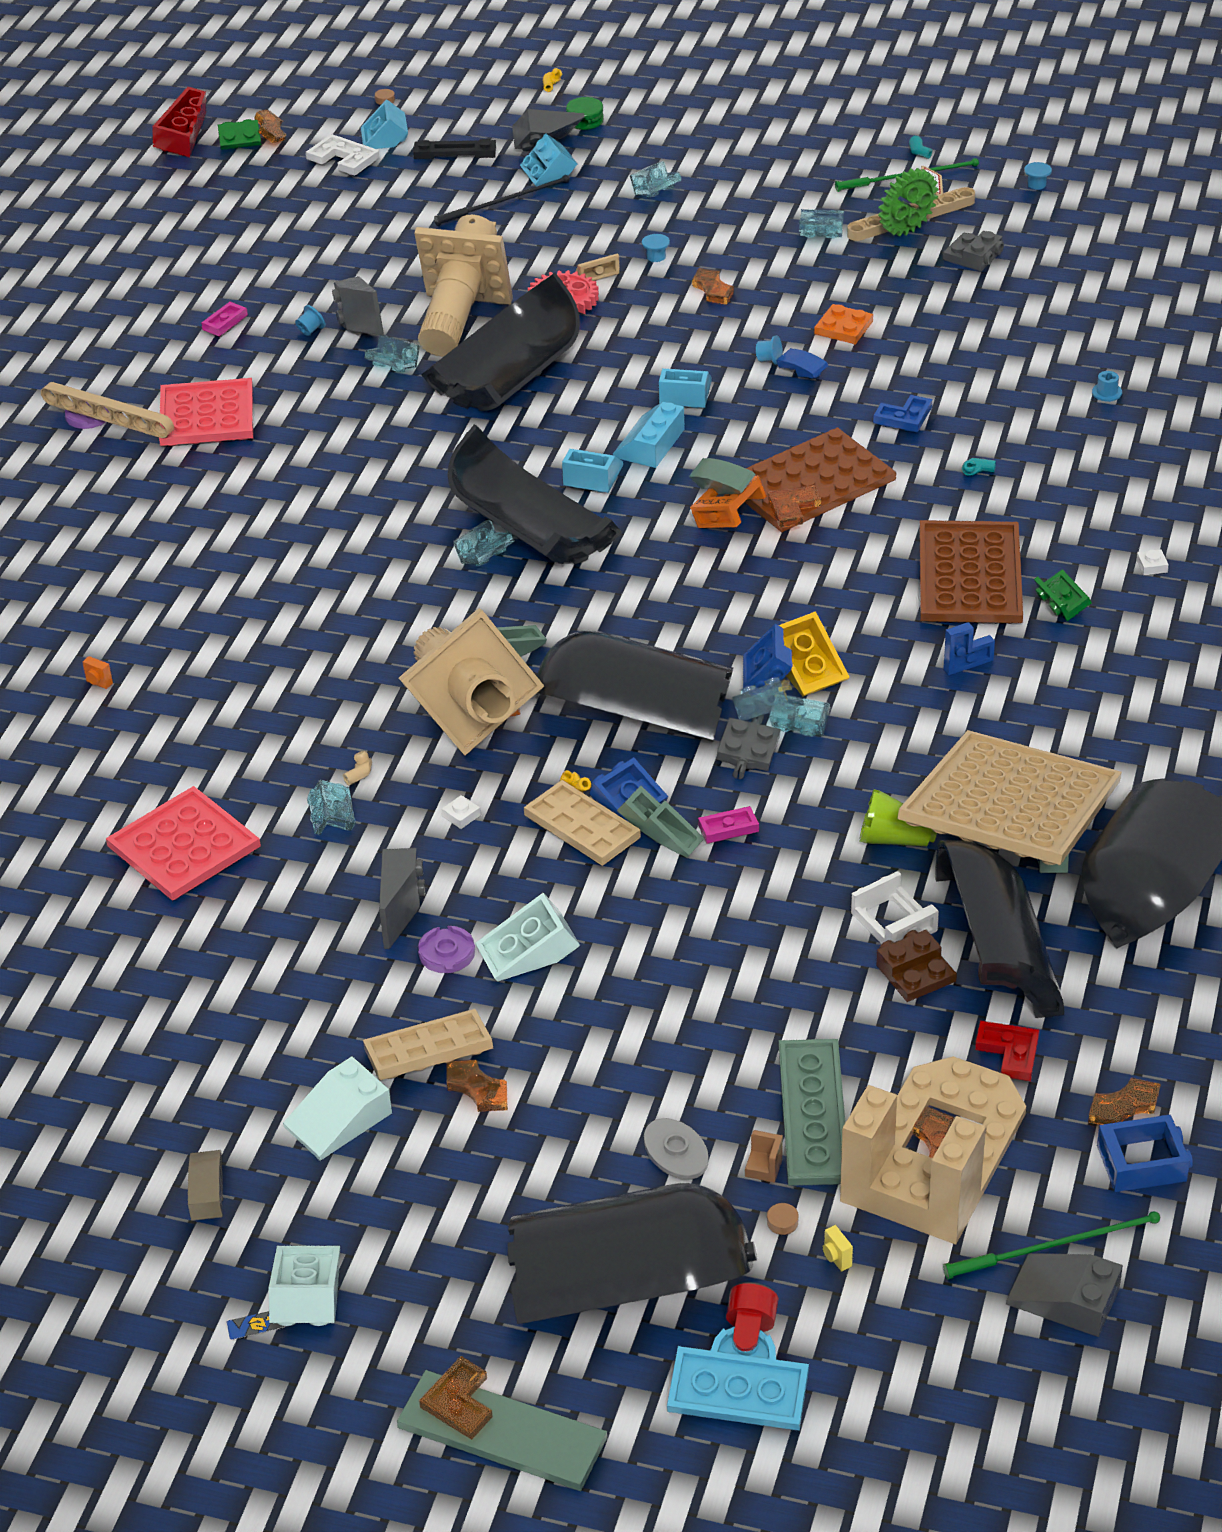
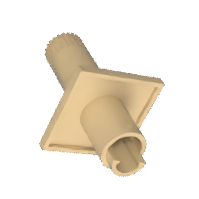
M465 215L458 220L454 231L416 227L414 234L427 296H432L418 335V342H420V346L426 352L443 357L458 346L474 301L509 305L512 303L513 295L503 236L497 235L496 222L489 221L478 215Z
M480 608L452 632L442 627H433V629L429 628L427 629L428 631H424L418 637L419 639L415 642L416 646H414V655L417 662L399 677L400 681L464 755L470 752L544 687L538 677Z

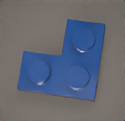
M910 395L904 407L880 403L873 415V423L909 432H918L932 408L933 399Z
M969 622L946 629L943 670L948 675L994 661L995 640L991 635L973 640L974 628Z

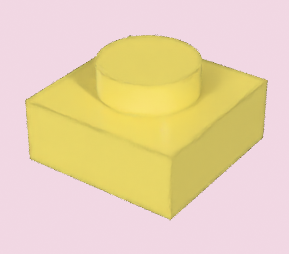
M836 1225L826 1229L823 1252L828 1261L834 1262L841 1272L852 1267L853 1246Z

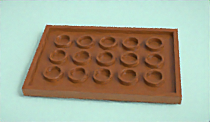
M837 427L746 468L756 474L755 476H759L767 497L765 499L746 500L745 503L782 533L895 481L896 471Z
M920 520V621L1023 623L1019 522Z

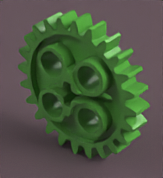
M910 168L908 173L903 171L902 178L896 176V183L890 182V190L884 191L887 194L886 197L881 198L884 204L878 207L882 210L878 216L882 218L879 222L883 224V228L891 234H897L898 236H901L902 233L908 235L909 230L913 233L915 226L921 228V221L926 222L927 214H932L931 207L936 206L933 200L938 198L935 193L939 188L936 187L938 182L934 180L935 177L924 169L921 170L919 168H916V170ZM901 196L906 200L910 201L911 203L917 204L919 207H913L909 203L901 201L898 198Z

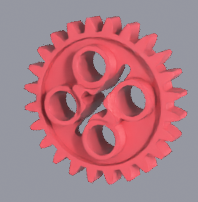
M560 270L557 272L558 277L571 293L578 312L585 314V309L592 310V306H596V301H599V289L596 286V281H592V277L586 278L585 273L578 275V271L570 274L569 270L565 273H562ZM542 274L541 279L535 278V283H530L528 291L549 276Z

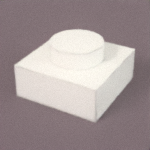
M1162 550L1137 552L1136 561L1143 575L1168 572L1169 564Z
M462 795L442 808V817L460 829L481 815L480 807Z

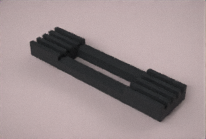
M490 139L472 141L419 140L414 142L413 150L414 159H434V156L475 155V158H495L496 140Z

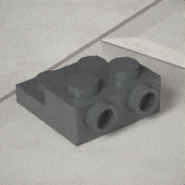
M982 231L978 236L963 232L943 252V260L982 271L987 265L992 263L998 254L1002 253L1004 248L1003 236L994 234L991 231Z

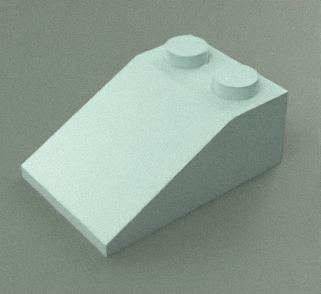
M544 893L540 894L475 943L497 982L557 963L580 946L559 909Z
M350 1057L327 1072L283 1122L284 1128L321 1161L392 1114L389 1089L356 1059Z
M277 1246L269 1283V1323H278L282 1326H291L295 1323H310L315 1326H323L335 1322L340 1246Z

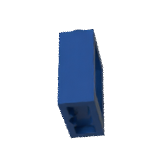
M1171 1114L1099 1125L1097 1147L1114 1192L1187 1181L1189 1168L1193 1166L1192 1155L1189 1149L1185 1150L1182 1130L1180 1126H1175ZM1165 1139L1172 1158L1127 1164L1120 1145Z

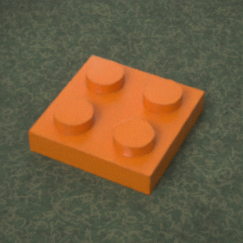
M832 304L816 324L814 334L856 344L873 323L874 314L863 310L847 308L843 305Z

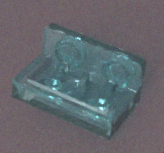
M664 161L655 163L630 175L635 195H646L647 197L658 195V190L671 189L675 187L674 183L682 180L679 172L667 173Z
M801 209L799 236L809 238L815 236L827 238L842 237L844 211Z
M380 335L377 348L367 349L364 359L373 361L372 364L384 367L388 365L392 366L394 371L405 372V369L417 367L420 346L386 335Z
M486 520L454 540L453 544L461 564L481 566L489 562L491 556L506 551V547L513 543L514 540L511 533L496 532L492 521Z
M776 677L764 681L765 686L756 689V686L753 685L741 689V694L732 697L739 720L746 721L787 707L789 702L785 692L792 690L789 680L780 681V678Z
M779 694L774 712H770L769 718L772 726L781 729L783 732L794 730L799 731L805 736H823L831 707L830 703Z
M319 780L316 787L310 790L307 798V803L310 805V821L313 823L314 833L320 835L326 825L351 831L356 822L349 787Z

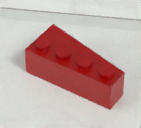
M187 87L152 126L154 148L186 157L191 156L206 114V91Z

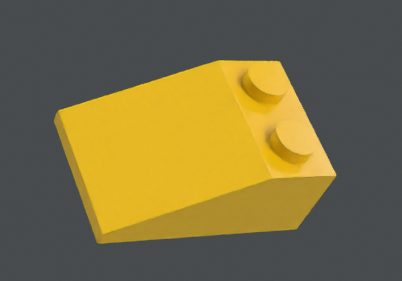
M816 612L779 625L783 628L784 646L792 650L793 666L786 676L802 697L849 679V675Z

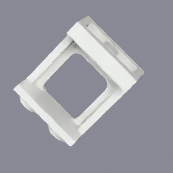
M898 871L852 893L851 914L881 944L887 940L897 942L903 939L911 930H916L917 932L927 930L930 934L938 930L939 911L932 904L922 908L901 887V873ZM892 900L908 916L886 926L884 929L867 910L885 901Z

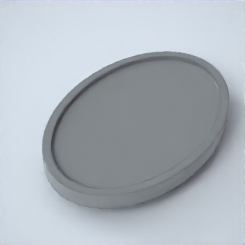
M662 1118L652 1121L646 1127L644 1133L646 1152L653 1163L662 1171L680 1179H695L706 1171L708 1166L706 1145L702 1138L688 1125L674 1119Z

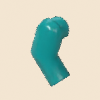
M919 136L911 137L909 140L911 152L929 159L932 155V148L923 146V140Z
M971 458L963 463L962 471L968 476H973L981 471L995 472L996 461Z

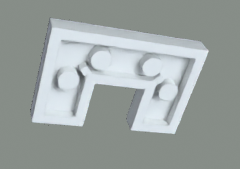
M330 134L306 151V159L323 165L334 156L344 158L338 162V170L355 176L380 158V153L377 149Z

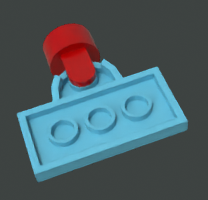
M745 1282L731 1289L726 1319L734 1327L728 1330L724 1328L714 1339L711 1351L678 1346L667 1402V1412L800 1431L809 1364L776 1360L773 1340L770 1334L767 1336L764 1333L774 1327L779 1300L777 1294L771 1288L759 1283Z

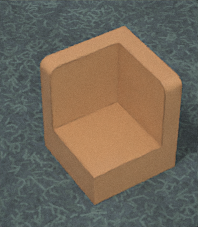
M753 1130L751 1135V1152L745 1167V1177L775 1183L782 1162V1135Z

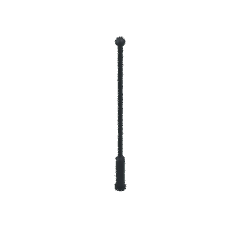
M563 175L560 179L468 209L464 207L449 213L434 216L435 224L440 226L442 223L468 215L469 212L561 182L568 183L570 177Z

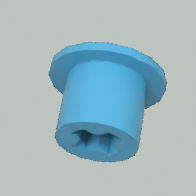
M1042 162L1027 164L1024 172L1028 175V187L1035 190L1045 188L1047 176L1052 173L1050 165Z
M650 234L642 239V245L646 248L649 261L661 262L666 258V248L670 244L667 236Z
M310 305L304 307V313L295 321L298 329L306 336H309L315 329H323L326 326L322 315Z
M774 335L771 340L758 341L756 344L758 361H773L775 365H778L776 360L783 355L779 336Z
M1113 371L1099 373L1098 383L1092 388V395L1098 400L1107 402L1119 399L1122 396V389L1118 386L1119 375Z

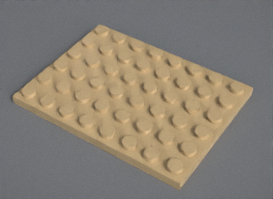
M967 730L899 808L897 819L906 821L911 826L931 828L939 834L948 833L956 835L964 841L984 843L992 849L1012 851L1020 857L1030 856L1040 859L1045 864L1061 865L1119 784L1122 772Z

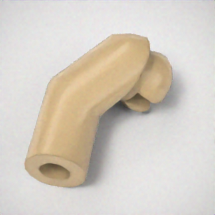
M366 751L356 753L354 756L356 761L355 768L343 774V779L348 786L370 774L372 759L368 757Z

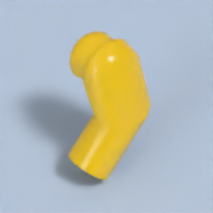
M554 68L552 72H548L543 76V87L546 92L552 91L553 85L561 80L562 71L560 69Z
M566 770L561 775L560 781H565L582 793L591 787V781L586 777L581 778L576 772L571 773L569 770Z

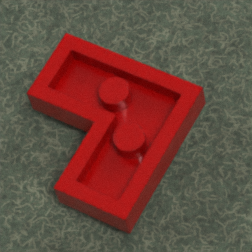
M980 1021L975 1050L1004 1054L1001 1073L1010 1076L1012 1079L1031 1081L1039 1039V1029Z

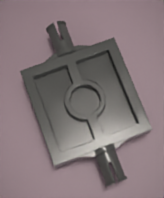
M755 712L751 722L729 717L717 751L716 760L735 765L733 776L736 779L738 774L739 779H742L746 769L755 768L769 771L780 738L781 729L761 725L764 719V715L761 712L759 717L758 712Z

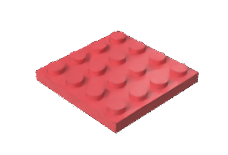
M252 378L161 385L160 414H164L172 420L174 430L167 437L159 438L160 446L253 438Z
M192 786L106 838L107 846L172 901L261 847L260 838L195 786Z

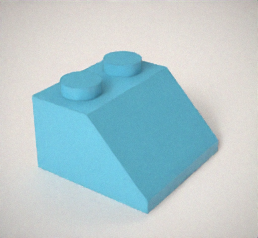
M386 99L361 126L363 145L374 149L396 147L399 142H403L408 135L405 112Z

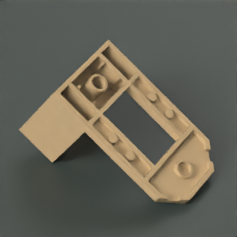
M949 1057L913 1067L898 1095L868 1085L842 1128L840 1202L956 1245L1026 1115V1105L1010 1076L956 1057ZM929 1105L958 1115L955 1117L933 1158L905 1148Z

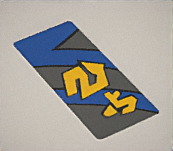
M269 1311L227 1321L230 1340L286 1327L278 1323H269Z

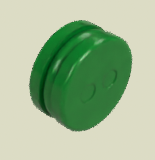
M579 97L569 101L566 105V112L584 113L585 117L575 129H593L600 126L604 121L603 103L596 98Z

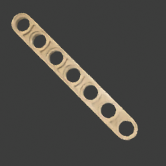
M962 187L937 195L938 198L933 200L936 206L931 207L932 214H927L926 218L930 219L973 205L975 203V190L969 187ZM913 203L910 204V205H912L913 207H916V208L919 207L917 204H913ZM876 214L849 223L847 226V237L853 241H860L889 231L883 228V224L879 222L882 218Z
M50 382L41 389L43 400L47 404L159 438L167 437L174 430L172 420L164 414L55 382Z

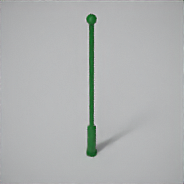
M973 158L971 161L933 167L929 169L933 171H941L969 165L976 167L979 165V160L977 158ZM902 173L876 178L863 177L841 182L835 181V189L839 192L844 189L867 186L872 182L895 179L896 176L901 178Z
M1152 1211L1148 1216L1007 1253L999 1255L990 1253L951 1264L945 1263L943 1264L944 1274L947 1279H952L953 1276L995 1266L998 1261L1148 1222L1157 1224L1161 1217L1158 1212Z

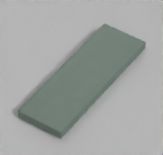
M838 1039L779 1040L788 1186L841 1184L842 1128L845 1125Z
M425 1370L397 1420V1427L399 1429L578 1491L582 1490L607 1440V1431L428 1370Z

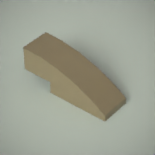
M221 1150L190 1153L188 1207L191 1221L223 1217Z

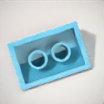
M661 402L643 414L615 450L613 456L621 460L656 468L685 430L684 406L675 405L671 402Z

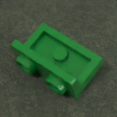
M246 119L241 122L217 124L221 150L261 145L258 120Z
M1063 569L1046 582H1043L1038 576L1034 579L1038 586L1035 591L1043 602L1048 600L1050 602L1048 605L1056 616L1061 614L1067 621L1092 604L1090 598Z

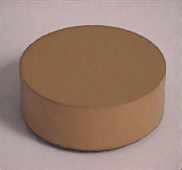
M381 89L375 92V102L379 105H382L386 99L391 103L395 101L393 90Z
M779 1203L773 1205L768 1210L767 1225L772 1232L786 1235L797 1229L799 1214L794 1206L787 1203Z

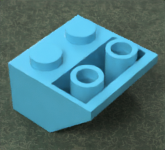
M545 133L538 140L529 155L524 158L520 166L532 182L539 186L560 179L563 175L569 176L578 163L561 143Z
M662 368L659 379V404L661 402H671L680 406L705 408L712 382L709 372Z
M570 448L562 461L563 485L609 493L623 467V461L613 455Z

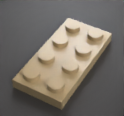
M563 780L524 807L525 816L602 866L641 838L639 828Z
M476 1009L363 1040L365 1052L379 1081L392 1079L412 1071H421L429 1066L449 1063L461 1057L477 1055L483 1051L493 1049L492 1038Z

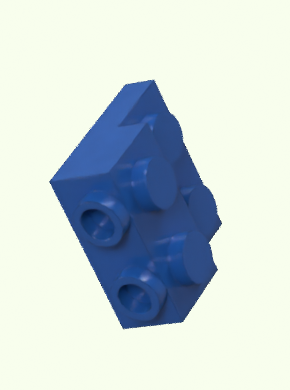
M774 624L743 655V689L758 698L767 695L777 681L785 678L793 666L792 650L784 646L783 628L779 625Z
M634 757L626 763L624 761L619 762L609 774H601L596 777L591 783L592 788L589 793L596 802L626 821L628 820L617 810L640 786L660 804L667 801L669 797Z

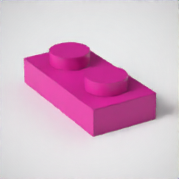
M229 302L202 322V330L220 337L248 316L247 308Z
M751 806L698 818V826L707 844L759 832V823Z

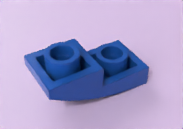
M790 348L776 360L779 368L796 370L798 377H808L809 379L820 376L821 372L828 367V363L822 358Z

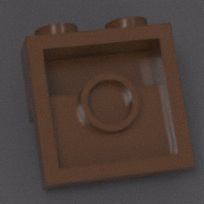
M911 930L903 939L897 942L887 940L877 949L876 966L906 1002L952 984L957 980V973L941 956L942 947L927 930L921 932Z

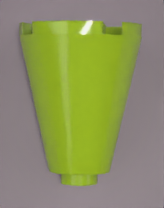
M873 789L868 804L869 807L864 817L859 842L927 847L929 842L934 843L937 833L931 828L911 826L906 821L897 819L899 808L904 803L880 790Z

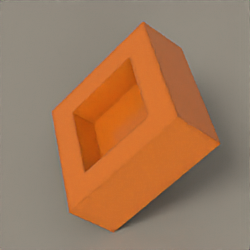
M90 656L83 661L87 682L105 689L113 684L108 663Z

